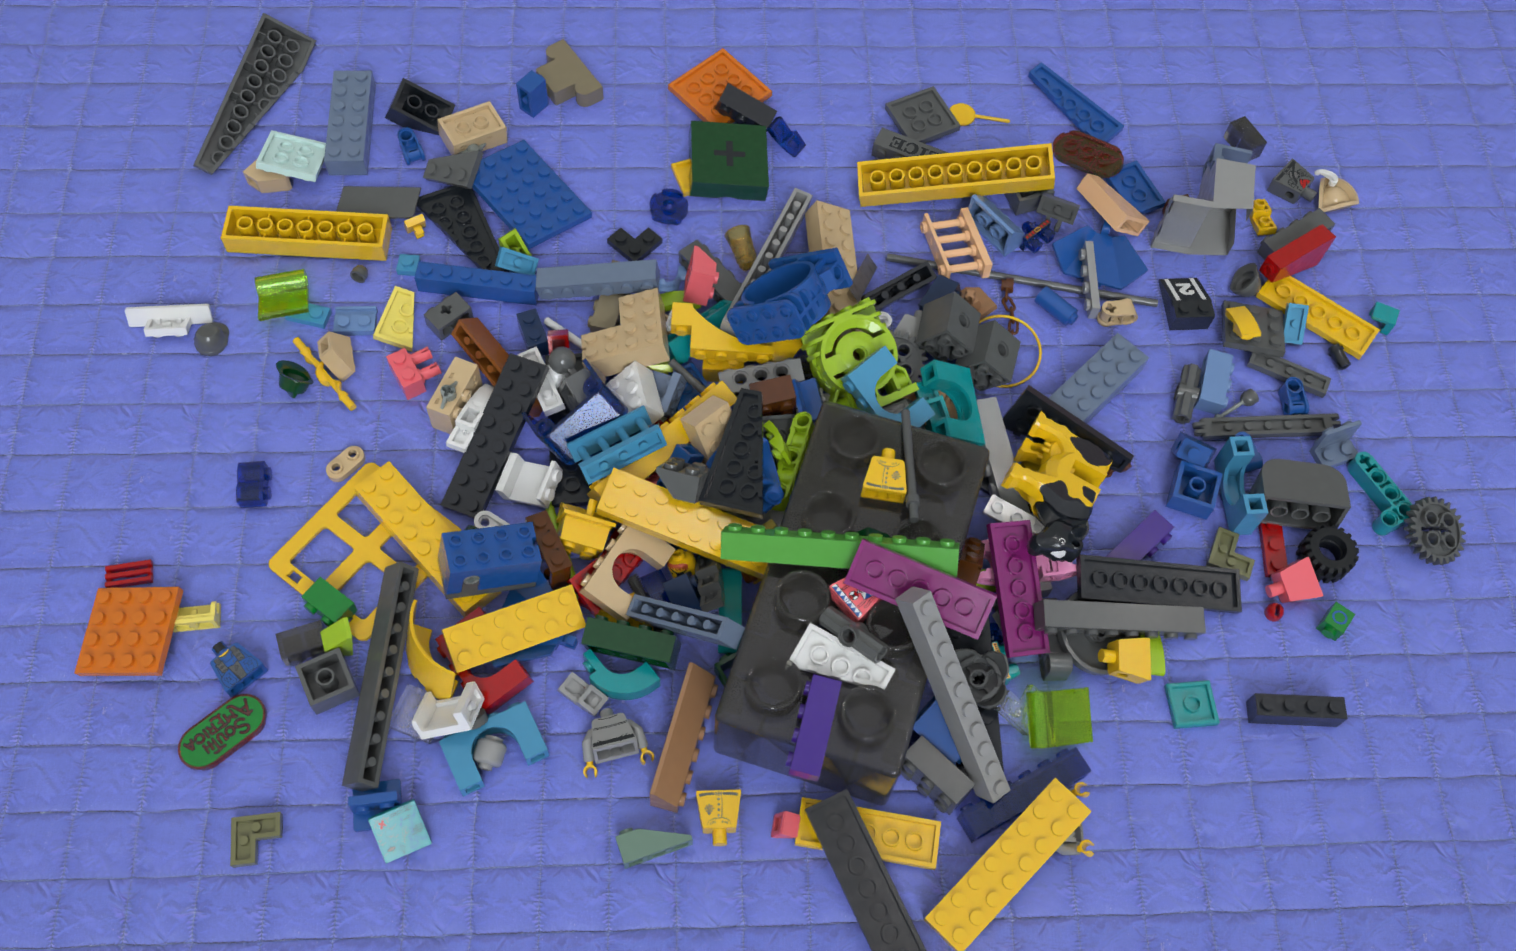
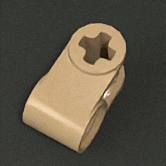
M1126 298L1104 302L1096 319L1101 326L1109 327L1134 323L1138 319V315L1132 300Z

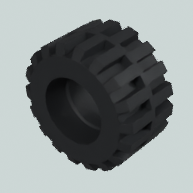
M1323 524L1321 527H1315L1299 543V549L1296 551V555L1299 556L1297 560L1309 557L1318 582L1323 580V583H1329L1330 581L1334 583L1339 579L1341 580L1356 565L1359 556H1357L1359 548L1355 547L1357 542L1351 539L1352 535L1350 533L1346 534L1344 532L1345 529L1341 527L1337 529L1336 525L1331 524L1328 527L1327 524ZM1319 547L1328 549L1334 555L1335 561L1326 558L1321 553Z

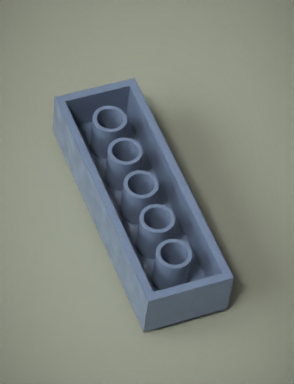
M334 71L324 156V162L329 175H368L376 91L372 71Z
M1117 333L1058 388L1049 399L1085 423H1088L1143 370L1149 357Z

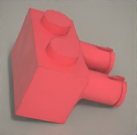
M427 346L412 354L403 348L386 356L390 370L407 400L426 392L425 381L442 374L437 362L420 370L416 368V365L433 358Z

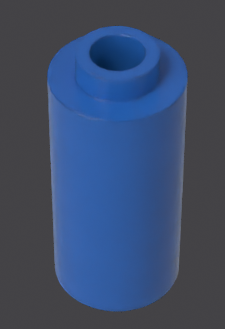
M1048 286L1044 287L1035 298L1034 302L1065 326L1068 324L1072 325L1078 318V310Z

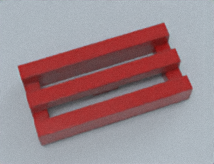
M151 559L105 566V571L107 572L105 574L106 588H121L153 583V562ZM148 574V576H145V577H138V578H131V579L113 581V579H117V578H124V577L130 578V577H135V576H137V575Z

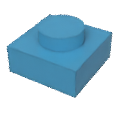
M400 254L396 268L397 275L415 276L418 262L421 261L420 255Z

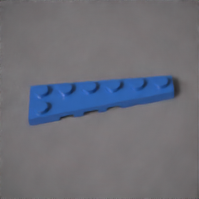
M1042 62L1029 71L1028 77L1091 142L1104 146L1123 130L1124 125Z

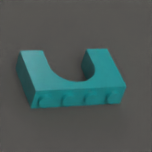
M933 360L921 367L923 386L945 393L954 403L958 419L945 417L931 425L935 445L972 452L985 445L986 442L970 368L939 360Z

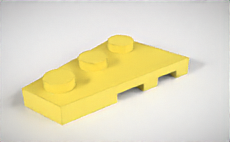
M397 286L394 287L375 329L373 339L413 352L414 292Z

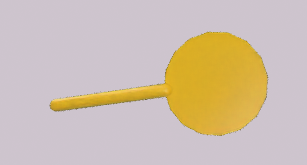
M958 103L950 107V111L961 126L970 125L975 118L1010 123L1009 119L975 114L974 109L964 103Z

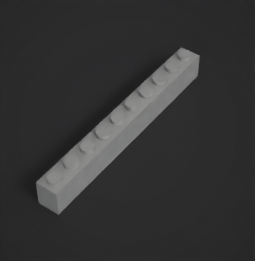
M797 188L793 190L728 311L733 308L736 302L741 301V295L748 285L763 274L771 271L768 264L771 259L784 256L805 217L813 195ZM726 313L720 330L736 337Z
M997 398L978 399L977 405L986 444L977 449L979 457L983 459V473L985 477L988 476L989 494L991 496L996 495L1031 514L1027 501L1021 497L1019 492L1014 488L1006 489L1001 486L1005 475L1012 464L1016 462L1013 460V452ZM1040 582L1042 597H1047L1053 589L1051 582Z
M913 586L895 598L966 773L969 779L975 783L973 790L976 796L995 803L1010 791V787L932 593L929 590Z

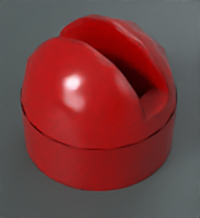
M1271 603L1265 608L1264 614L1268 620L1276 622L1283 617L1284 608L1281 604Z

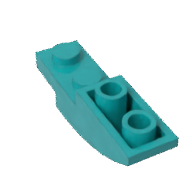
M923 381L918 382L919 390L914 392L916 398L923 397L935 412V415L926 421L925 425L931 444L937 449H946L948 447L935 445L931 426L945 417L950 418L943 395H939L938 390L925 388Z

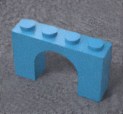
M883 346L843 376L841 380L845 390L856 399L857 406L868 415L870 424L882 434V440L892 447L903 441L901 412L894 414L884 410L876 399L875 387L879 378L898 362L887 347ZM923 397L914 400L904 408L910 411L912 433L935 415V412Z
M1251 436L1229 437L1214 459L1216 471L1223 473L1220 491L1229 530L1240 535H1251L1268 514L1264 493L1245 494L1244 490L1245 469L1255 456Z
M526 701L513 703L503 712L491 713L488 715V721L477 729L448 734L439 741L463 797L485 787L473 760V754L478 740L485 738L486 735L501 733L514 738L528 766L549 756L548 749Z

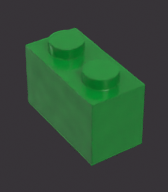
M321 577L301 596L305 603L304 608L312 615L315 613L322 617L320 620L328 627L344 617H348L349 620L358 611L353 601Z

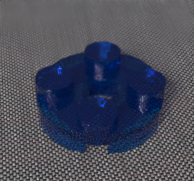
M663 189L661 193H655L650 199L652 219L662 224H681L688 213L687 199L683 197L680 191L675 189ZM668 204L672 205L671 209H667L665 207L668 206Z

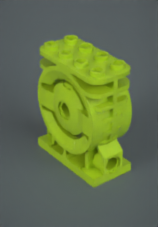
M870 297L859 301L853 306H847L835 314L831 313L824 316L813 324L802 338H799L803 344L801 346L802 351L806 350L808 357L806 360L810 363L813 377L818 380L819 386L830 395L827 405L834 418L831 420L834 428L866 414L865 411L857 407L853 395L845 390L841 378L836 380L834 376L839 373L845 376L883 346H886L896 361H898L896 342L886 327V323H881L879 316L882 314L880 311L876 312L874 308L876 301L875 299L870 300ZM854 328L863 331L850 332L841 337L834 347L833 356L825 358V354L832 352L834 342L842 332ZM854 351L859 354V361L853 357ZM896 364L879 378L875 387V395L879 405L883 407L918 391L919 388L916 382L912 384L906 369ZM883 386L888 394L886 396H881L878 392Z

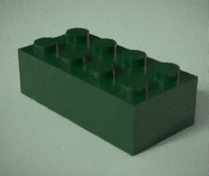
M595 615V618H587L581 644L587 650L591 649L595 653L640 663L647 662L649 665L675 670L681 643L677 636H674V632L664 629L656 632L652 631V627L646 625H639L637 628L630 626L629 622L617 620L616 623L608 621L609 618L601 615Z

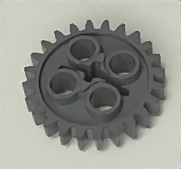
M890 330L896 342L897 351L901 348H907L910 351L907 356L898 354L897 365L912 370L909 375L912 384L921 382L919 377H922L920 368L925 366L922 363L928 361V357H922L926 351L924 349L919 350L921 347L915 344V336L909 339V332L901 336V330L898 331L897 335H894L893 331ZM884 386L880 388L881 394H883L885 391Z
M1437 496L1415 501V504L1410 505L1411 510L1406 511L1409 518L1404 519L1408 524L1407 527H1404V530L1409 532L1405 538L1411 539L1408 546L1415 547L1413 553H1420V560L1425 559L1427 564L1432 563L1434 566L1455 561V557H1460L1458 551L1464 550L1460 544L1466 543L1462 538V535H1465L1466 532L1461 530L1464 523H1459L1458 521L1461 515L1456 516V508L1450 509L1451 503H1444V499H1437Z

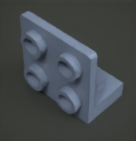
M1215 143L1203 167V175L1208 166L1211 170L1216 158L1248 163L1252 156V151Z
M652 370L664 412L663 417L670 419L676 412L687 381L681 374L673 372L671 376Z
M1347 421L1340 427L1325 429L1322 432V436L1314 442V446L1309 450L1316 464H1324L1334 468L1349 463L1358 454L1350 438L1362 425L1361 421Z

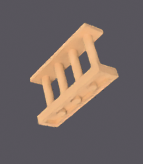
M961 208L957 219L931 222L929 214L924 213L923 221L920 223V230L922 234L924 233L938 267V275L950 279L951 273L976 270L979 271L982 279L989 278L993 264L969 208ZM958 227L962 231V233L937 236L935 230ZM964 241L968 245L966 248L943 251L941 246L944 243ZM970 255L974 259V262L949 265L947 258Z

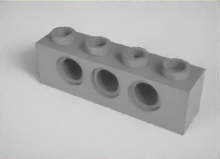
M787 358L780 362L770 361L763 365H748L741 369H726L723 372H718L719 380L723 381L736 397H738L741 388L749 389V383L759 382L757 379L761 377L768 380L779 377V374L791 375V379H796L798 382L805 381L800 358ZM739 381L745 382L744 384H737Z

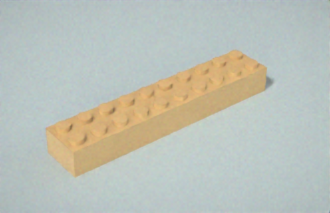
M816 200L805 213L809 252L837 247L853 280L857 273V263L850 210ZM848 288L829 292L828 296L831 306L824 316L831 313L835 314L847 306H853L858 303ZM854 328L842 332L835 340L832 352L825 354V358L833 356L834 347L841 337L850 332L863 331ZM854 351L853 357L859 361L860 356ZM839 373V374L835 375L834 377H835L836 380H837V379L843 377L844 375H842L841 373Z

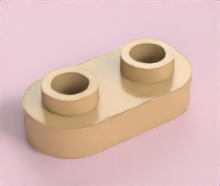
M350 446L329 462L326 466V473L329 479L333 482H342L360 468L366 459L363 450L358 446ZM336 467H340L339 470L334 471Z

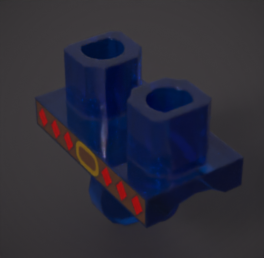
M1047 218L1039 225L1036 222H1024L1022 230L1025 235L1023 236V244L1019 248L1022 251L1028 248L1035 254L1043 245L1039 241L1040 238L1046 243L1051 242L1055 236L1053 230L1049 228L1051 221Z

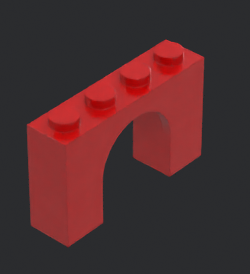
M478 607L456 624L487 613L481 607ZM443 634L435 639L439 645L437 647L438 652L444 659L447 657L451 663L448 665L450 670L456 676L459 675L463 680L460 683L462 688H465L466 683L476 682L485 698L481 708L489 715L534 682L524 666L516 659L490 677H476L471 669L456 673Z

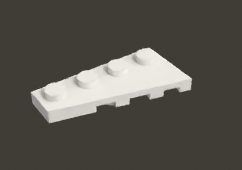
M812 623L807 627L787 662V666L881 692H884L895 672V668L880 661L875 664L853 647L843 646L839 642L838 637Z

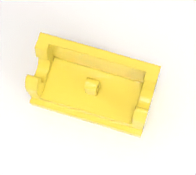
M212 601L211 605L179 608L173 632L220 628L221 604Z

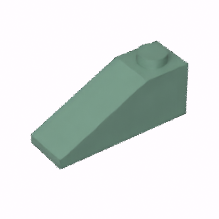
M627 828L620 831L618 836H615L625 869L693 845L691 835L647 829L633 830L632 828Z

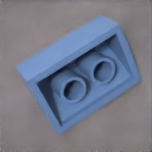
M974 194L970 200L969 211L979 233L1004 257L1021 246L1025 233L1006 214H1003L993 202L989 201L985 196Z

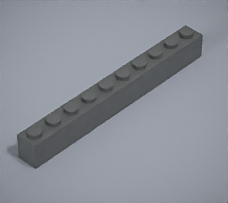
M401 561L385 567L342 782V786L361 792L378 788L408 630L409 615L419 571L418 568Z

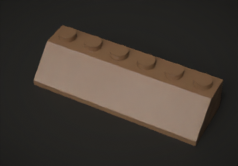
M692 662L688 664L650 790V806L678 813L679 806L684 807L687 797L684 789L686 784L690 785L694 772L690 768L692 762L696 763L698 760L700 749L697 748L699 740L703 741L706 732V727H703L704 720L710 718L712 706L709 703L711 697H716L719 686L715 684L716 676Z

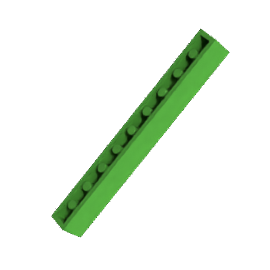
M732 523L725 526L721 531V559L850 569L861 540L864 538L957 577L960 543H955L953 539L931 541L928 537H917L914 540L907 539L903 535H894L892 538H886L877 533H872L868 536H859L857 532L835 534V531L823 530L821 533H817L807 528H801L798 531H789L787 527L765 529V526L753 525L751 528L742 527L741 524Z

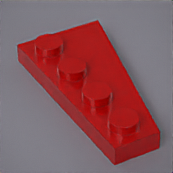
M631 553L617 556L612 568L613 578L617 585L623 581L630 569L636 564L640 558L639 556ZM597 559L567 581L569 585L572 584L575 593L593 616L597 615L601 608L579 593V591L583 587L580 585L583 578L587 574L591 575L595 570L592 566Z

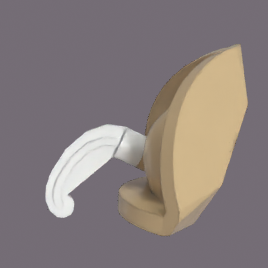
M1325 169L1315 171V175L1321 174L1324 176L1320 180L1318 206L1323 212H1332L1359 204V198L1355 189L1347 181L1338 178L1332 171Z

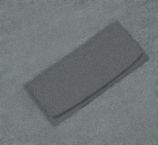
M344 186L336 211L388 214L389 219L412 218L415 214L421 187Z

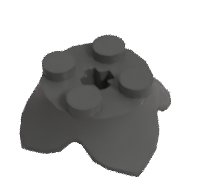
M968 648L955 650L976 705L986 709L1001 705L1007 695L1005 681L1009 673V665L1006 655L997 651H989L984 655H980L975 650ZM977 676L979 678L984 677V683H982L981 685L974 684V678Z

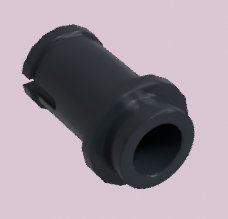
M1335 344L1328 349V355L1332 356L1339 370L1346 369L1351 365V362H1349L1343 351L1344 347L1340 346V344Z

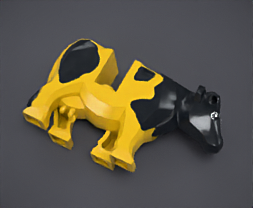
M1040 411L1028 435L1042 438L1047 442H1044V444L1035 443L1026 437L1013 459L1016 463H1013L1001 486L1006 489L1014 488L1019 492L1021 497L1030 504L1034 516L1045 526L1041 532L1034 534L1030 538L1026 546L1027 552L1032 556L1043 555L1052 561L1071 563L1080 555L1083 549L1082 538L1088 528L1086 523L1092 513L1094 502L1101 491L1098 487L1106 478L1112 460L1098 446L1071 433L1066 426L1046 418V415ZM1030 461L1041 467L1035 472L1029 468H1023L1017 462Z

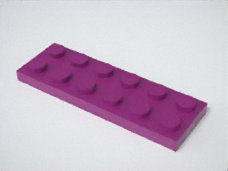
M1030 520L987 524L1006 657L1012 658L1050 653L1048 635L1044 634V631L1035 630L1033 604L1042 600L1036 556L1030 555L1026 547L1028 541L1033 536Z
M864 538L861 540L844 581V584L896 606L898 605L895 598L913 586L929 590L932 593L944 625L977 640L997 598V594Z

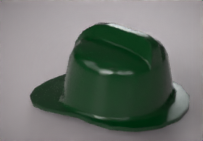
M286 360L276 363V368L279 372V387L286 391L291 398H295L297 394L305 393L309 385L314 383L308 371L301 365Z

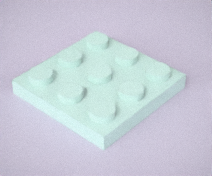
M271 130L256 161V169L316 182L324 163L326 143Z

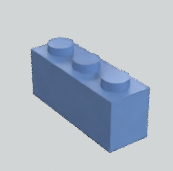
M1213 349L1208 350L1203 359L1198 384L1200 392L1194 409L1216 415L1219 414L1222 408H1226L1229 397H1226V393L1229 391L1232 380H1229V376L1232 375L1235 364L1232 363L1233 355Z

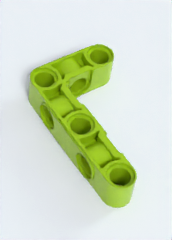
M807 412L796 414L789 428L790 433L786 445L790 451L792 463L787 465L782 459L778 461L777 473L784 497L781 503L775 505L771 510L786 511L793 503L815 435L812 416Z

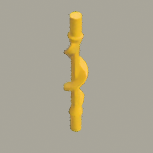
M299 337L294 338L293 343L300 350V354L304 356L305 361L315 366V374L318 381L324 386H331L338 394L339 400L350 411L355 410L357 406L351 400L348 393L342 390V382L332 379L325 371L324 363L314 358L310 347H307Z

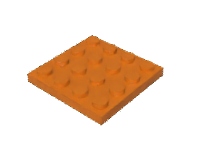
M724 48L668 84V90L704 122H735V120L721 115L714 109L728 83L762 103L772 96V90Z
M180 587L98 588L74 673L79 676H162L184 590Z

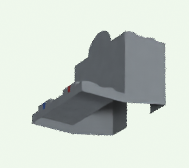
M1216 158L1211 170L1208 166L1204 172L1197 198L1175 194L1170 198L1165 214L1154 232L1151 247L1193 255H1228L1234 244L1236 209H1247L1246 221L1253 210L1256 165Z

